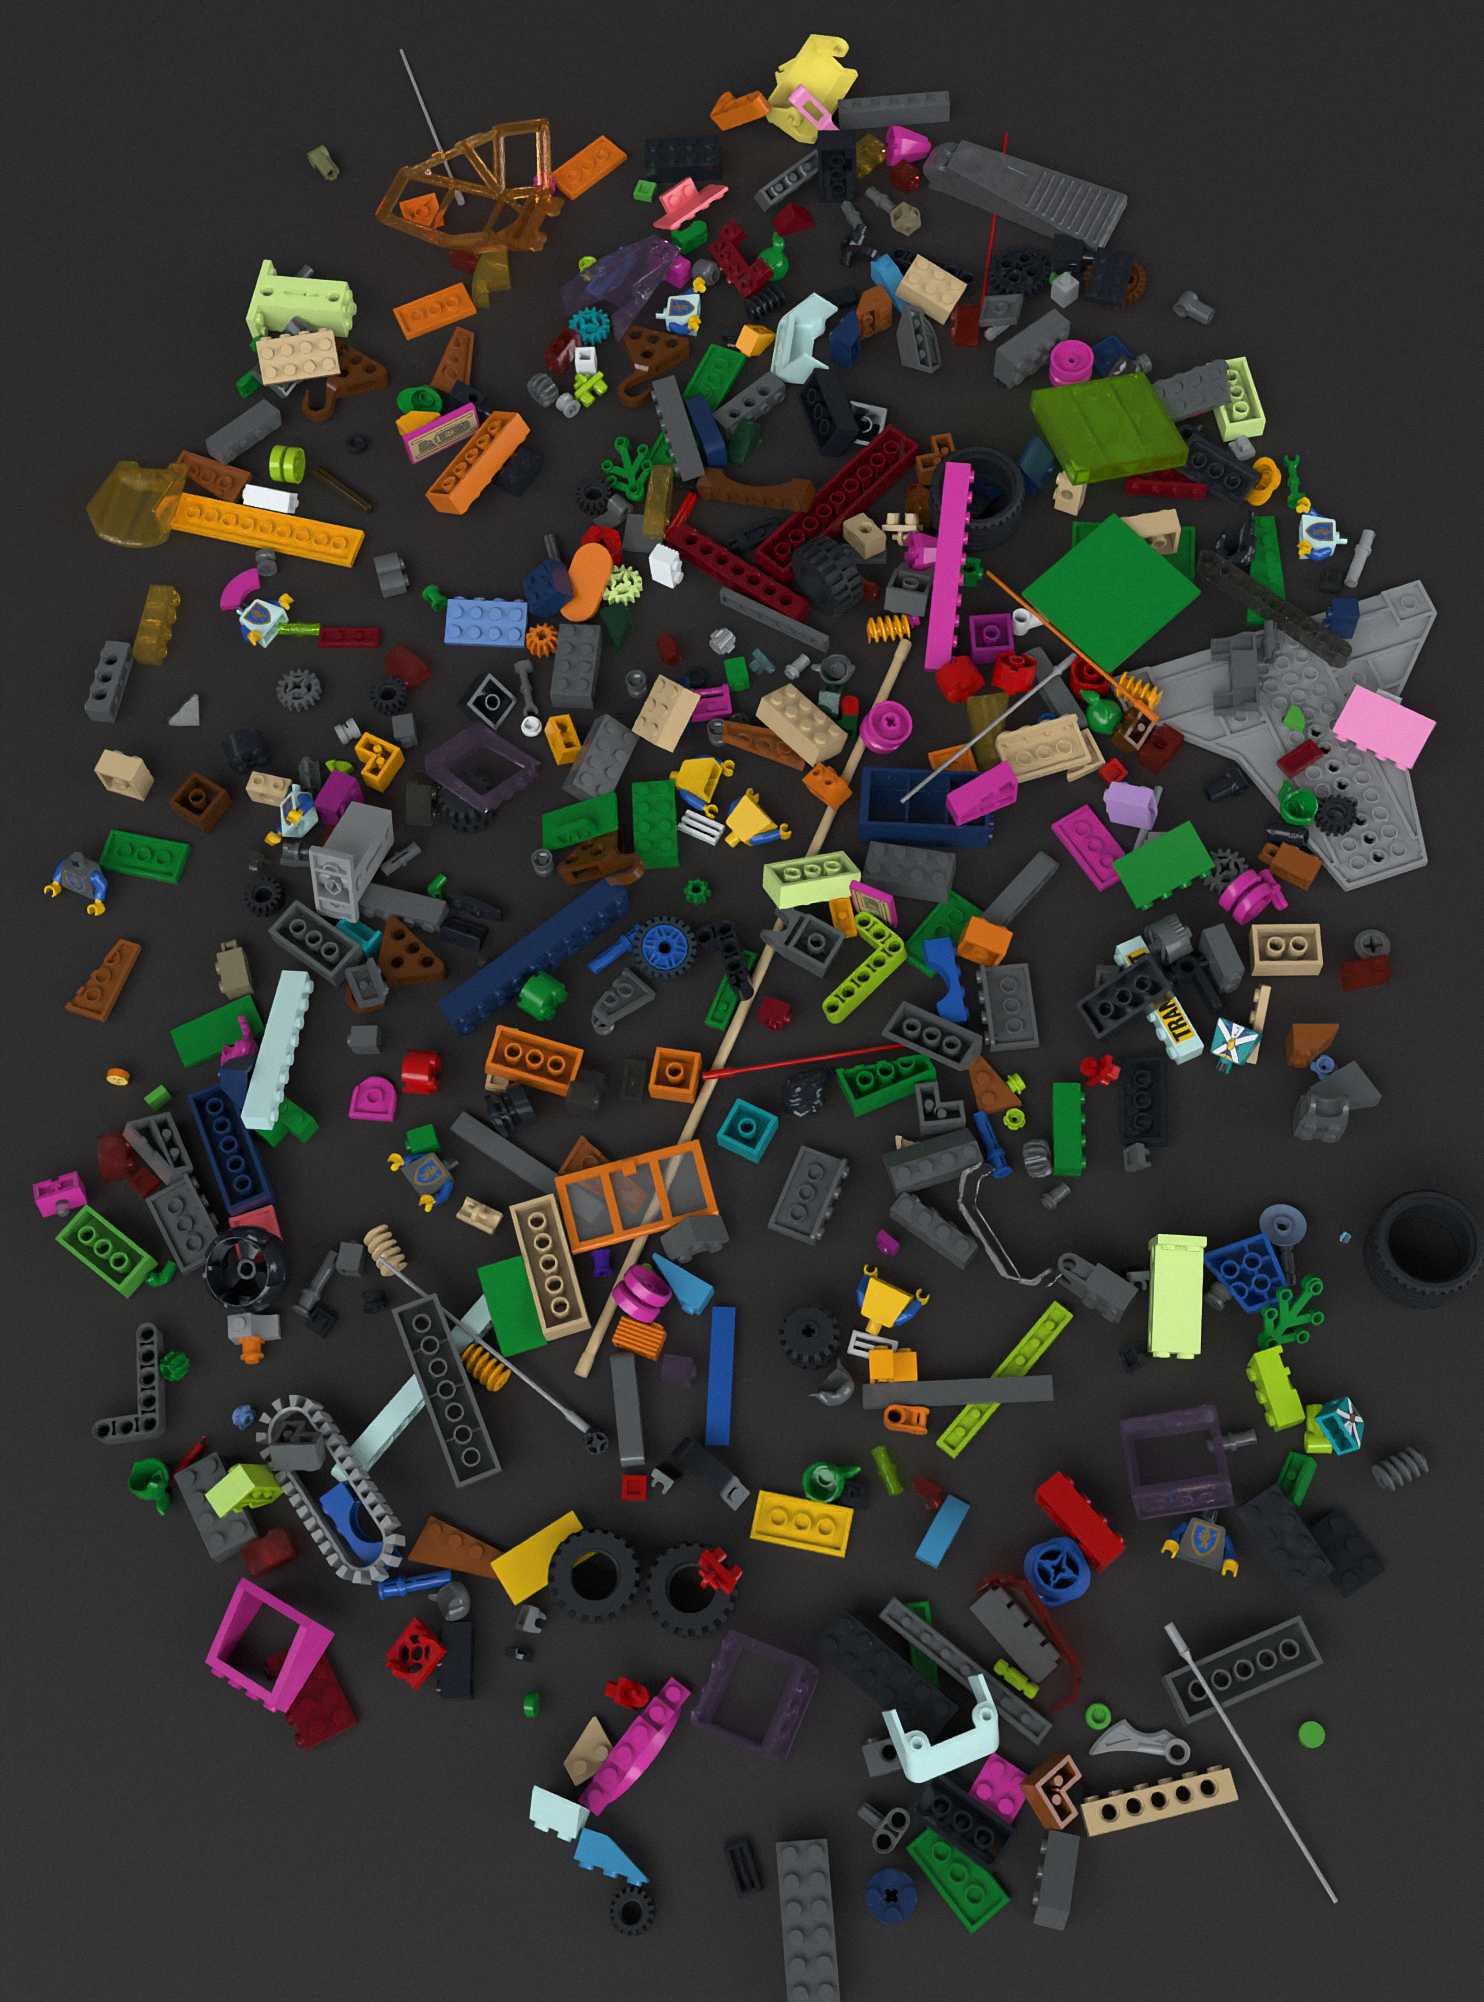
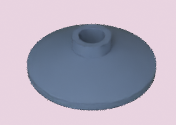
M1285 1204L1268 1207L1261 1214L1259 1220L1261 1233L1266 1232L1269 1241L1279 1246H1291L1300 1242L1305 1236L1307 1229L1306 1220L1302 1213L1296 1208Z

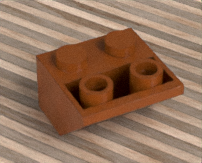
M881 284L863 292L856 311L860 340L869 338L871 335L892 326V300Z

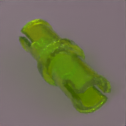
M297 621V623L279 622L278 632L280 636H319L321 625L320 623H302V621Z
M885 1446L873 1449L871 1454L878 1466V1475L883 1478L889 1496L901 1493L903 1487L896 1475V1466L891 1463Z

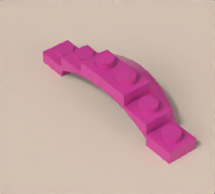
M671 1677L657 1697L653 1698L643 1713L636 1718L607 1756L608 1759L595 1774L593 1781L578 1801L598 1817L608 1803L613 1802L643 1774L658 1755L680 1716L683 1704L692 1693Z

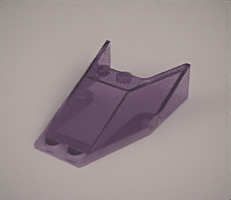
M652 235L601 257L560 288L565 313L571 314L601 300H606L621 309L611 315L615 340L619 342L680 255L681 248L656 235Z

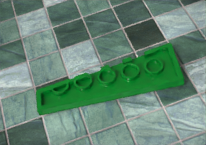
M1254 517L1256 527L1254 535L1257 537V550L1255 552V559L1250 563L1246 626L1264 625V622L1268 620L1282 624L1288 622L1289 618L1275 517Z

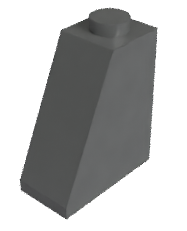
M1355 1061L1314 1084L1308 1090V1092H1316L1318 1096L1326 1098H1336L1342 1094L1349 1095V1110L1374 1107L1382 1097Z

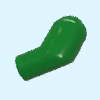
M168 1260L162 1272L147 1273L145 1282L151 1287L169 1283L178 1265Z

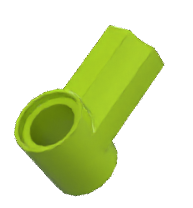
M1322 1404L1307 1405L1305 1407L1307 1431H1305L1304 1447L1306 1453H1332V1445L1315 1420V1416L1324 1406Z

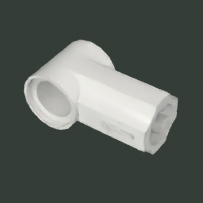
M1020 608L1013 612L1011 622L1012 632L1015 635H1025L1028 629L1043 625L1039 619L1026 609ZM1032 608L1049 623V621L1039 611H1037L1035 608Z

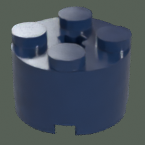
M894 1868L883 1869L874 1874L868 1882L866 1888L867 1906L872 1915L879 1921L886 1924L901 1923L911 1916L916 1907V1886L905 1872ZM895 1889L898 1892L896 1894L898 1901L896 1903L893 1901L887 1903L885 1901L887 1898L885 1891H893Z

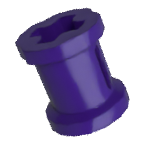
M599 1249L591 1252V1258L594 1259V1277H607L613 1274L609 1258L611 1250Z

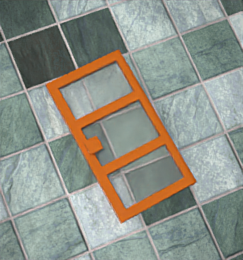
M699 1139L554 1178L573 1255L671 1229L686 1217L719 1215Z

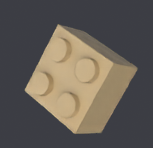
M105 749L94 769L107 790L142 801L145 800L154 782L150 771L141 758L126 756L118 750L110 751Z

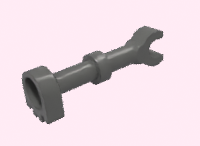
M529 659L518 661L514 664L515 673L520 674L522 684L520 690L525 700L524 718H527L528 713L531 711L535 712L536 718H538L540 714L537 706L533 703L531 693L533 687L528 677V673L534 671L532 661Z

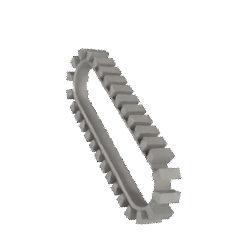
M289 1395L290 1401L281 1398L277 1399L271 1404L278 1413L272 1415L263 1412L259 1421L268 1423L269 1428L267 1433L256 1432V1442L269 1445L287 1417L298 1412L305 1414L316 1432H322L325 1446L381 1530L383 1548L378 1559L373 1564L363 1568L354 1564L295 1470L291 1472L273 1470L270 1449L268 1447L259 1453L265 1461H269L267 1466L270 1471L277 1473L274 1477L279 1484L284 1485L281 1487L284 1493L292 1496L289 1498V1501L293 1507L299 1508L296 1512L301 1519L306 1520L303 1522L309 1531H314L311 1536L315 1542L322 1543L318 1546L322 1553L330 1555L326 1558L330 1566L339 1568L336 1572L339 1577L361 1585H371V1579L382 1582L390 1576L383 1566L387 1564L388 1566L398 1568L402 1558L392 1555L394 1545L405 1546V1536L392 1535L391 1532L401 1526V1523L397 1517L390 1516L393 1514V1511L389 1505L383 1504L386 1500L381 1493L376 1492L378 1488L374 1482L368 1481L371 1477L367 1471L360 1469L363 1465L359 1459L353 1457L355 1453L352 1448L345 1446L348 1442L344 1436L339 1435L340 1430L336 1424L331 1423L333 1419L329 1413L321 1411L324 1406L317 1401L300 1395Z

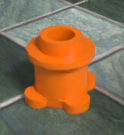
M261 1336L238 1339V1343L242 1344L243 1352L240 1359L244 1360L246 1364L259 1363L260 1359L264 1358V1354L261 1353V1345L265 1344V1340L261 1339Z

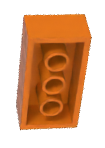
M498 1025L485 1064V1073L514 1082L519 1080L520 1084L570 1098L584 1050Z

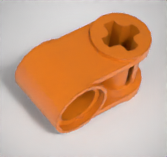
M890 1405L885 1410L883 1422L885 1427L892 1431L925 1435L928 1433L926 1419L930 1410L920 1406ZM890 1413H897L901 1420L899 1422H891L888 1415Z

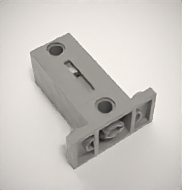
M352 801L323 848L311 846L309 849V859L316 914L340 920L343 918L348 922L357 923L360 918L358 901L394 843L391 810Z

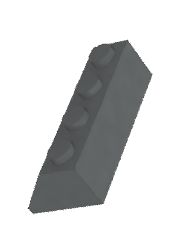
M905 1001L901 1003L882 1031V1036L959 1071L971 1068L982 1052L981 1035Z
M968 1127L882 1154L896 1197H899L903 1192L908 1194L983 1170L984 1165L977 1141Z

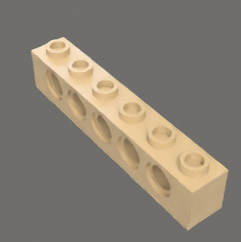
M1221 1765L1206 1768V1774L1198 1775L1197 1771L1182 1774V1780L1173 1782L1172 1777L1158 1780V1786L1150 1788L1148 1783L1133 1786V1792L1124 1794L1123 1789L1109 1792V1798L1100 1800L1098 1795L1084 1798L1085 1804H1081L1079 1807L1087 1837L1236 1801L1238 1796L1230 1769H1222ZM1202 1781H1208L1212 1784L1213 1793L1211 1795H1205L1201 1791L1200 1785ZM1178 1787H1184L1188 1791L1189 1797L1187 1801H1180L1177 1798L1176 1789ZM1153 1793H1159L1163 1796L1164 1805L1158 1808L1152 1804L1151 1796ZM1129 1799H1135L1139 1803L1140 1809L1138 1813L1133 1814L1127 1810L1126 1803ZM1104 1805H1110L1114 1808L1115 1817L1112 1820L1103 1817L1102 1807Z

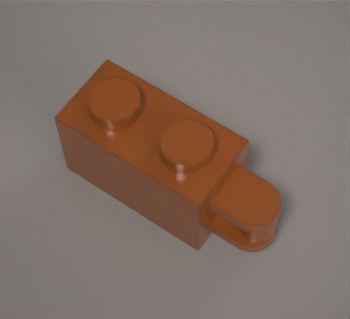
M1284 842L1280 848L1271 843H1266L1258 856L1261 861L1270 865V873L1306 891L1309 890L1323 862L1317 856L1307 854L1299 850L1295 845H1289Z

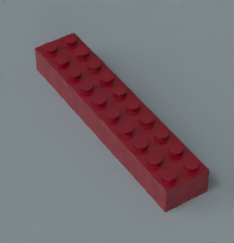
M889 424L816 492L808 512H795L754 550L755 564L780 584L788 585L796 577L791 566L793 552L817 535L829 536L835 540L843 533V521L864 513L916 463V456H919V445Z

